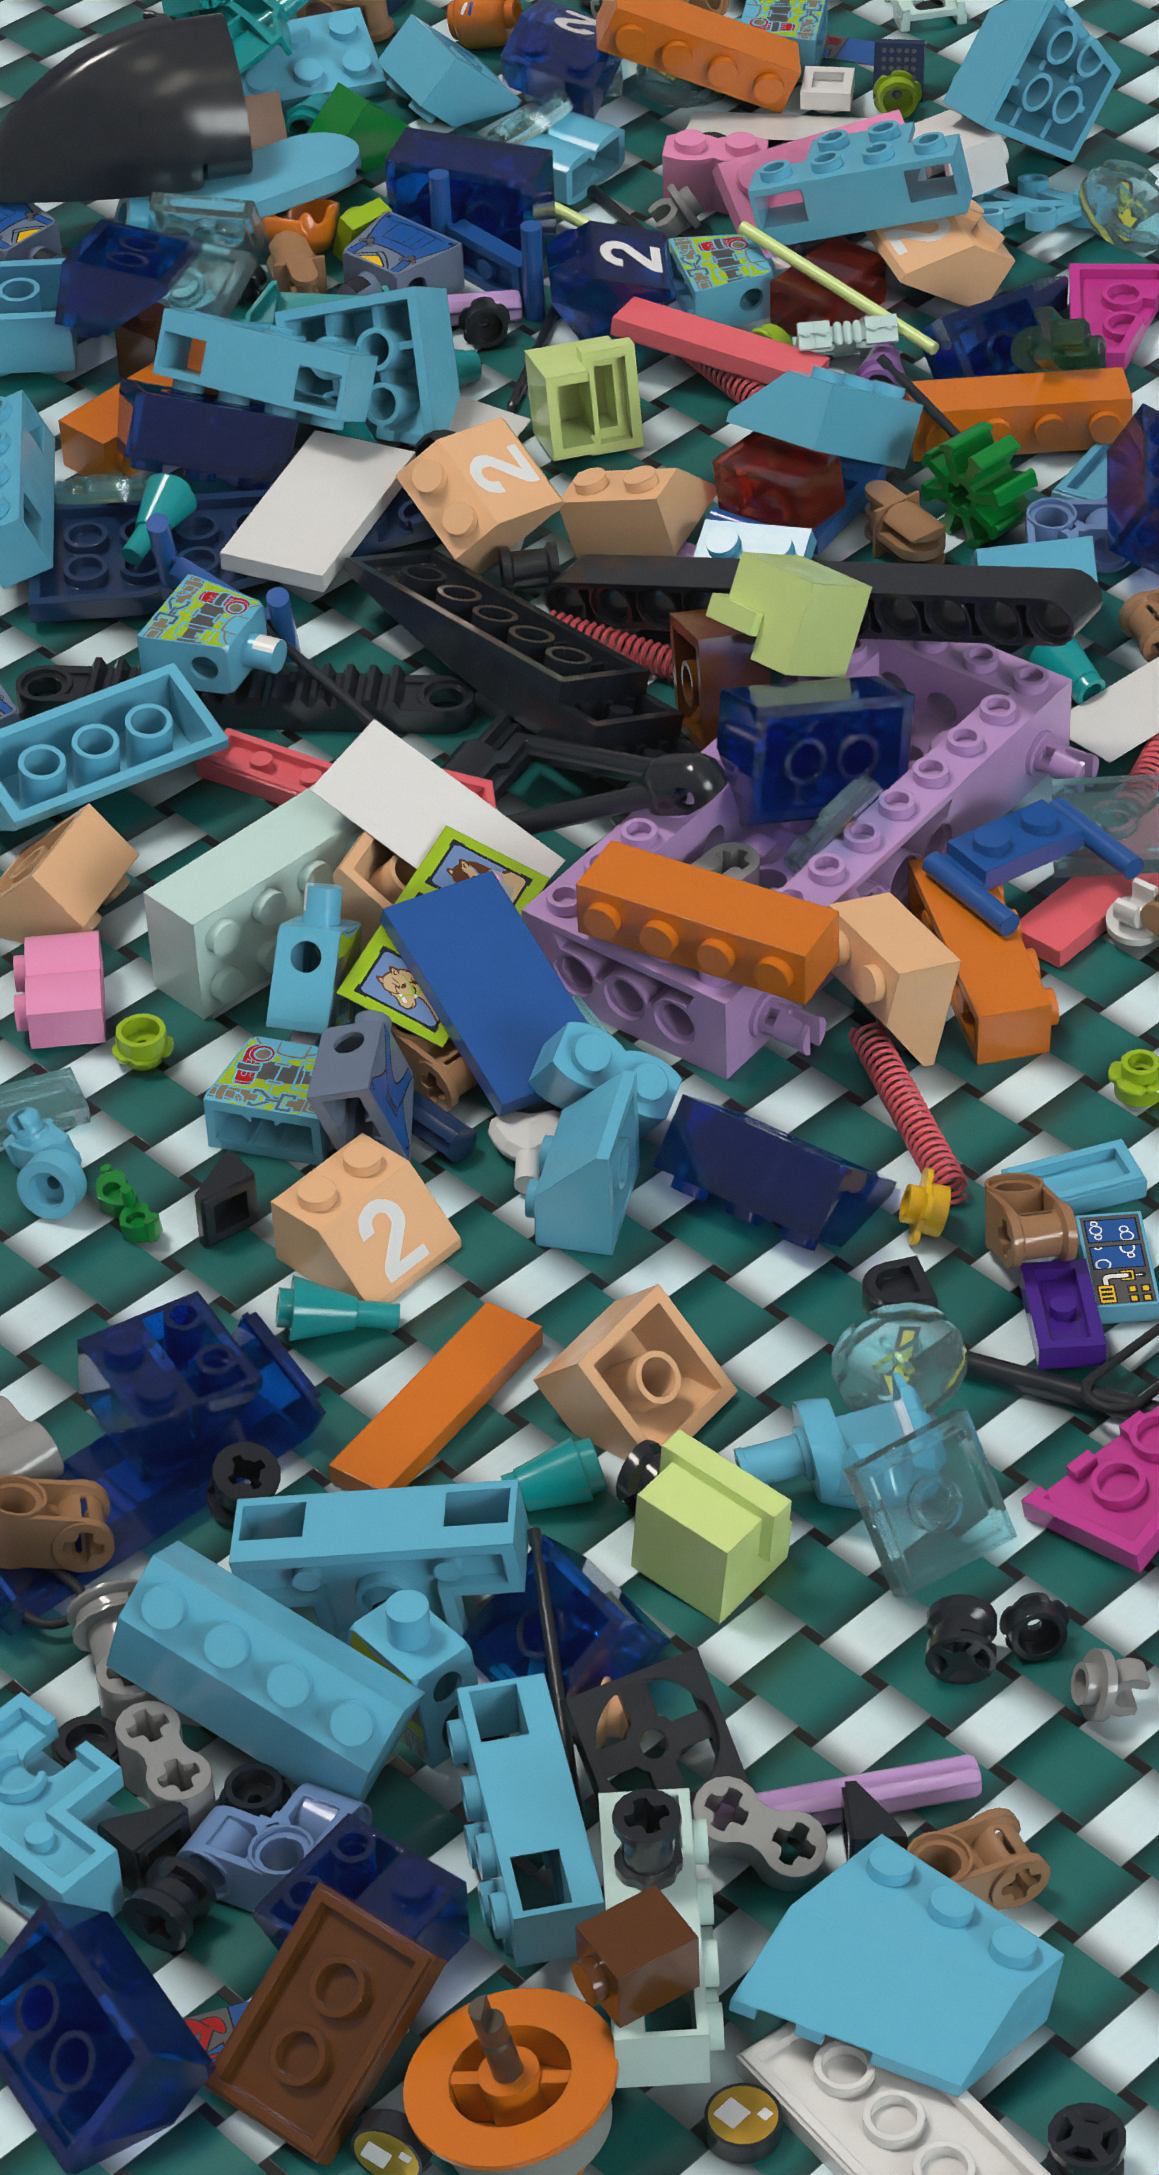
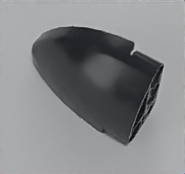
M223 13L180 18L174 21L169 16H157L107 33L77 49L50 69L23 94L0 123V202L5 203L113 200L198 191L203 188L204 180L250 174L253 169L252 146L245 97L232 39Z

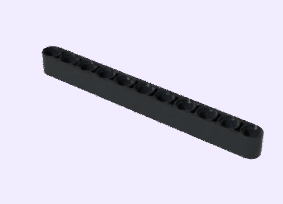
M581 555L545 588L544 602L549 613L553 610L556 611L554 617L564 612L566 617L571 614L574 619L580 617L582 622L586 619L589 620L590 624L596 622L598 627L603 624L606 628L612 627L613 629L670 631L669 613L707 609L712 593L730 594L740 558ZM815 561L872 586L857 639L1057 647L1070 642L1100 610L1103 603V595L1098 583L1089 574L1073 568Z

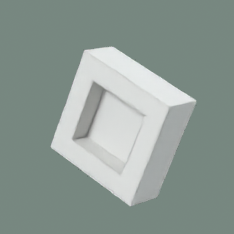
M805 66L800 91V109L815 110L823 114L850 111L855 87V68Z

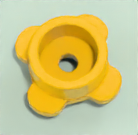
M927 1167L922 1173L919 1186L907 1185L899 1211L900 1222L909 1224L908 1244L914 1246L918 1244L921 1234L933 1237L940 1236L946 1224L951 1203V1188L933 1183L934 1169Z

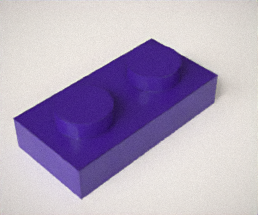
M1086 1259L1068 1262L1022 1263L1019 1272V1286L1038 1370L1055 1368L1073 1369L1077 1367L1100 1366L1105 1363L1107 1344Z

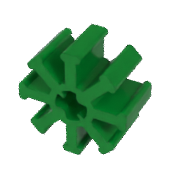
M979 422L926 452L921 460L923 467H928L935 475L921 484L924 499L927 502L932 499L946 500L949 507L944 517L939 519V521L946 525L945 532L948 535L964 527L967 536L966 545L971 548H979L1025 522L1027 508L1031 502L1023 494L1038 486L1034 469L1017 471L1013 470L1009 464L1014 453L1021 449L1020 444L1010 434L994 443L991 433L993 426L989 422Z

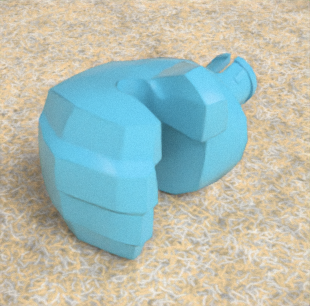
M900 1372L892 1373L893 1401L835 1417L827 1398H812L792 1402L795 1427H792L791 1435L733 1450L736 1465L766 1485L804 1475L807 1481L810 1480L819 1502L855 1510L907 1505L929 1498L936 1490L937 1470L945 1459L931 1416L926 1413L916 1389L907 1384Z

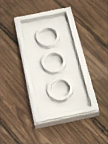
M315 430L220 552L221 569L324 592L344 566L345 558H350L403 487L395 475L416 458V453L414 451Z
M789 2021L736 2055V2073L746 2083L759 2085L769 2090L777 2098L782 2109V2121L834 2175H1051L967 2090L959 2097L874 2066L869 2064L866 2050L826 2036L823 2043L819 2045L794 2035L796 2024Z

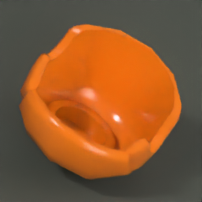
M314 199L288 209L282 217H278L275 214L261 218L259 221V234L269 246L276 234L284 230L295 231L306 238L312 251L317 255L329 249L335 242L340 216V203L333 200Z

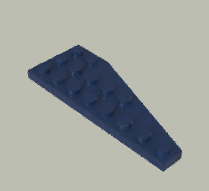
M402 487L350 558L367 556L438 537V535ZM269 489L194 494L197 501L195 511L171 530L177 556L179 558L183 556L236 590L270 582L271 580L221 569L220 560L222 549ZM142 498L123 499L128 501L118 502L99 500L54 503L53 568L29 578L28 607L31 623H65L70 620L95 618L122 619L127 616L147 615L159 610L173 591L172 589L164 588L160 582L152 547L139 565L128 563L121 555L122 549L135 531V523Z

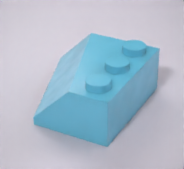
M1007 0L990 8L963 63L953 77L943 103L984 128L1073 163L1121 70L1097 38L1087 32L1081 24L1083 20L1076 10L1069 7L1064 0Z
M413 286L274 312L276 325L297 330V336L306 337L305 343L320 342V338H329L357 345V351L378 356L366 422H364L373 437L416 445L424 435L432 431L449 430L460 399V390L446 288ZM300 365L295 389L338 400L342 376ZM298 414L296 418L288 417L290 421L313 425L310 423L311 417Z
M813 365L811 374L787 371L728 412L726 422L810 450L905 469L924 405L903 399L906 388L875 379L873 381L849 373L842 374Z
M881 1834L789 1907L732 1996L729 2010L751 2019H755L759 2010L796 2024L794 2035L821 2045L825 2037L830 2036L866 2050L869 2064L959 2097L1047 2021L1065 1954Z

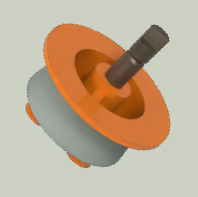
M519 1988L478 1996L442 2020L425 2037L414 2053L406 2072L403 2087V2102L409 2124L423 2146L440 2159L452 2164L460 2175H582L586 2166L602 2148L611 2127V2099L615 2092L619 2075L618 2059H615L614 2037L605 2020L595 2009L579 1998L567 1993L543 1988Z

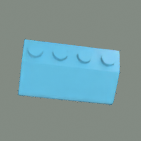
M175 663L168 664L1 728L0 831L19 830L229 748V738Z
M176 1541L152 1555L118 1617L106 1663L108 1668L259 1762L273 1767L280 1775L296 1785L301 1786L305 1783H311L362 1803L365 1801L425 1695V1692L180 1541Z

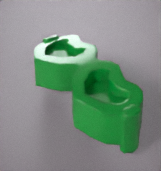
M109 1163L103 1164L100 1167L101 1174L96 1181V1193L101 1212L111 1217L119 1218L124 1240L133 1243L148 1241L152 1243L160 1239L163 1228L159 1214L150 1212L147 1203L139 1202L136 1189L128 1184L127 1177L123 1171L112 1169Z

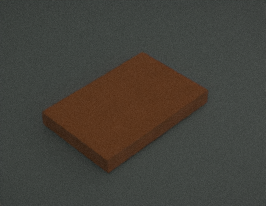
M319 1882L202 2085L315 2162L330 2166L448 1961L336 1889Z

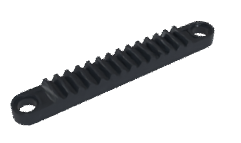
M96 657L92 666L43 665L27 669L19 675L15 682L19 712L23 718L27 719L140 676V662L137 667H131L125 658H118L114 667H108L102 657ZM285 662L277 674L253 668L238 688L229 694L194 690L221 728L363 732L367 727L364 722L302 668L299 667L297 672H291ZM325 663L321 669L393 733L456 734L468 729L476 719L474 688L460 677L406 675L400 665H394L389 674H383L379 667L373 664L370 665L366 673H359L354 664H347L343 673H337L331 663ZM41 692H58L51 696H33ZM447 702L460 704L448 708L435 707L437 704Z

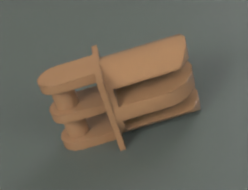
M284 230L276 234L268 247L271 255L267 260V271L271 281H277L279 291L327 294L324 255L316 256L306 238L295 231Z
M874 480L867 483L865 486V497L870 502L865 506V517L870 522L865 525L864 534L873 543V557L877 558L888 553L900 563L944 565L946 555L943 553L946 547V525L920 507V492L917 490L905 495L892 484L883 480Z

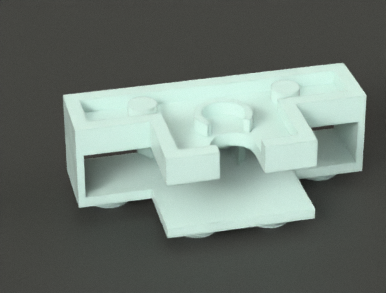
M689 1788L661 1790L672 1796L680 1806L682 1825L675 1841L680 1843L683 1868L677 1874L675 1882L660 1891L699 1937L700 1986L689 1992L692 2029L645 2032L644 2016L622 2028H619L611 2018L615 2059H618L619 2062L616 2088L711 2083L710 2051L725 2050L722 2002H719L717 1988L719 1987L717 1940L713 1938L712 1926H700L714 1925L711 1878L697 1879L696 1865L709 1864L706 1818L692 1819ZM632 1791L598 1793L605 1910L642 1892L635 1887L624 1885L617 1877L614 1867V1854L620 1847L621 1841L613 1830L612 1812L615 1804L621 1797Z

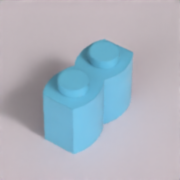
M568 112L552 122L545 134L535 135L520 146L514 161L517 180L539 184V193L550 199L567 205L576 204L587 196V189L591 185L605 182L623 165L625 161V130L575 112Z
M568 1022L544 1043L528 1083L543 1099L565 1109L623 1070L637 1072L639 1139H641L667 1118L682 1079L670 1065L658 1057L641 1051H625L613 1036L596 1026L582 1022Z

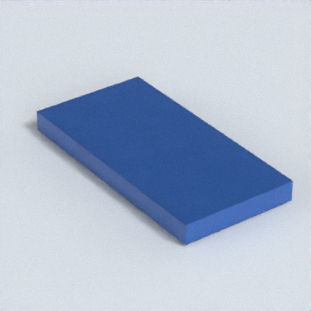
M489 871L383 908L380 923L497 1115L501 1117L545 1100L528 1083L544 1043L568 1022L587 1023L494 872Z

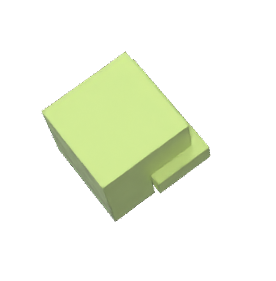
M607 335L524 350L533 433L553 461L585 455L596 456L644 447L635 344L629 337L612 340Z
M742 551L730 594L712 593L706 616L749 636H757L750 659L777 672L791 676L845 678L872 586L804 556Z
M679 1429L662 1445L659 1474L637 1494L631 1567L718 1624H721L788 1557L792 1521H790L792 1501Z

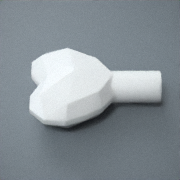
M551 1110L529 1114L514 1111L491 1119L488 1135L494 1146L505 1157L515 1162L514 1187L522 1194H526L530 1179H540L539 1158L542 1141L545 1135L554 1136L560 1119V1112Z

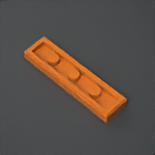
M487 1301L329 1464L330 1482L349 1491L407 1487L543 1344L542 1326Z

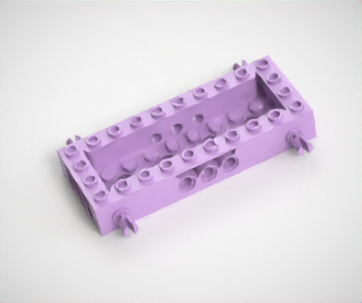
M857 639L845 678L787 675L700 752L715 758L724 768L728 778L725 788L713 800L689 815L657 816L653 815L649 809L632 812L521 910L522 919L579 1010L591 1017L725 1080L731 1077L771 1037L798 1049L799 1052L805 1055H810V1043L820 1046L825 1036L827 1024L825 1018L802 1010L805 1005L579 933L576 883L611 840L690 865L719 844L741 842L753 847L760 856L761 887L771 888L770 890L825 907L832 903L890 892L908 908V861L926 858L935 851L942 855L946 854L948 840L1005 816L1048 774L1051 778L1073 786L1081 792H1084V781L1093 783L1099 768L1098 756L1091 753L1087 754L1069 746L1072 679L1008 654L988 644ZM906 762L904 766L896 765L897 763ZM689 792L681 801L686 804H694V797ZM855 815L856 818L852 822L848 823V821ZM840 824L837 828L828 827L829 825ZM845 826L844 830L834 839V837H835V836L841 831V829ZM831 972L827 975V977L821 983V985L810 998V1000L814 998L833 978H835Z

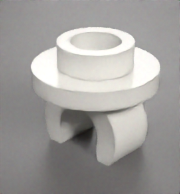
M1136 877L1132 881V895L1123 898L1118 897L1106 913V929L1109 935L1117 942L1128 946H1144L1159 940L1157 935L1143 925L1140 918L1141 909L1147 903L1155 901V898L1159 895V888Z

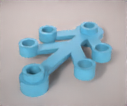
M1034 173L1018 177V195L995 188L971 198L974 201H978L976 203L984 209L982 216L986 222L999 232L1004 230V227L1024 220L1025 228L1036 232L1051 231L1056 226L1066 222L1077 228H1099L1109 223L1108 211L1114 212L1115 201L1110 197L1104 196V190L1085 187L1076 189L1071 194L1048 188V176Z

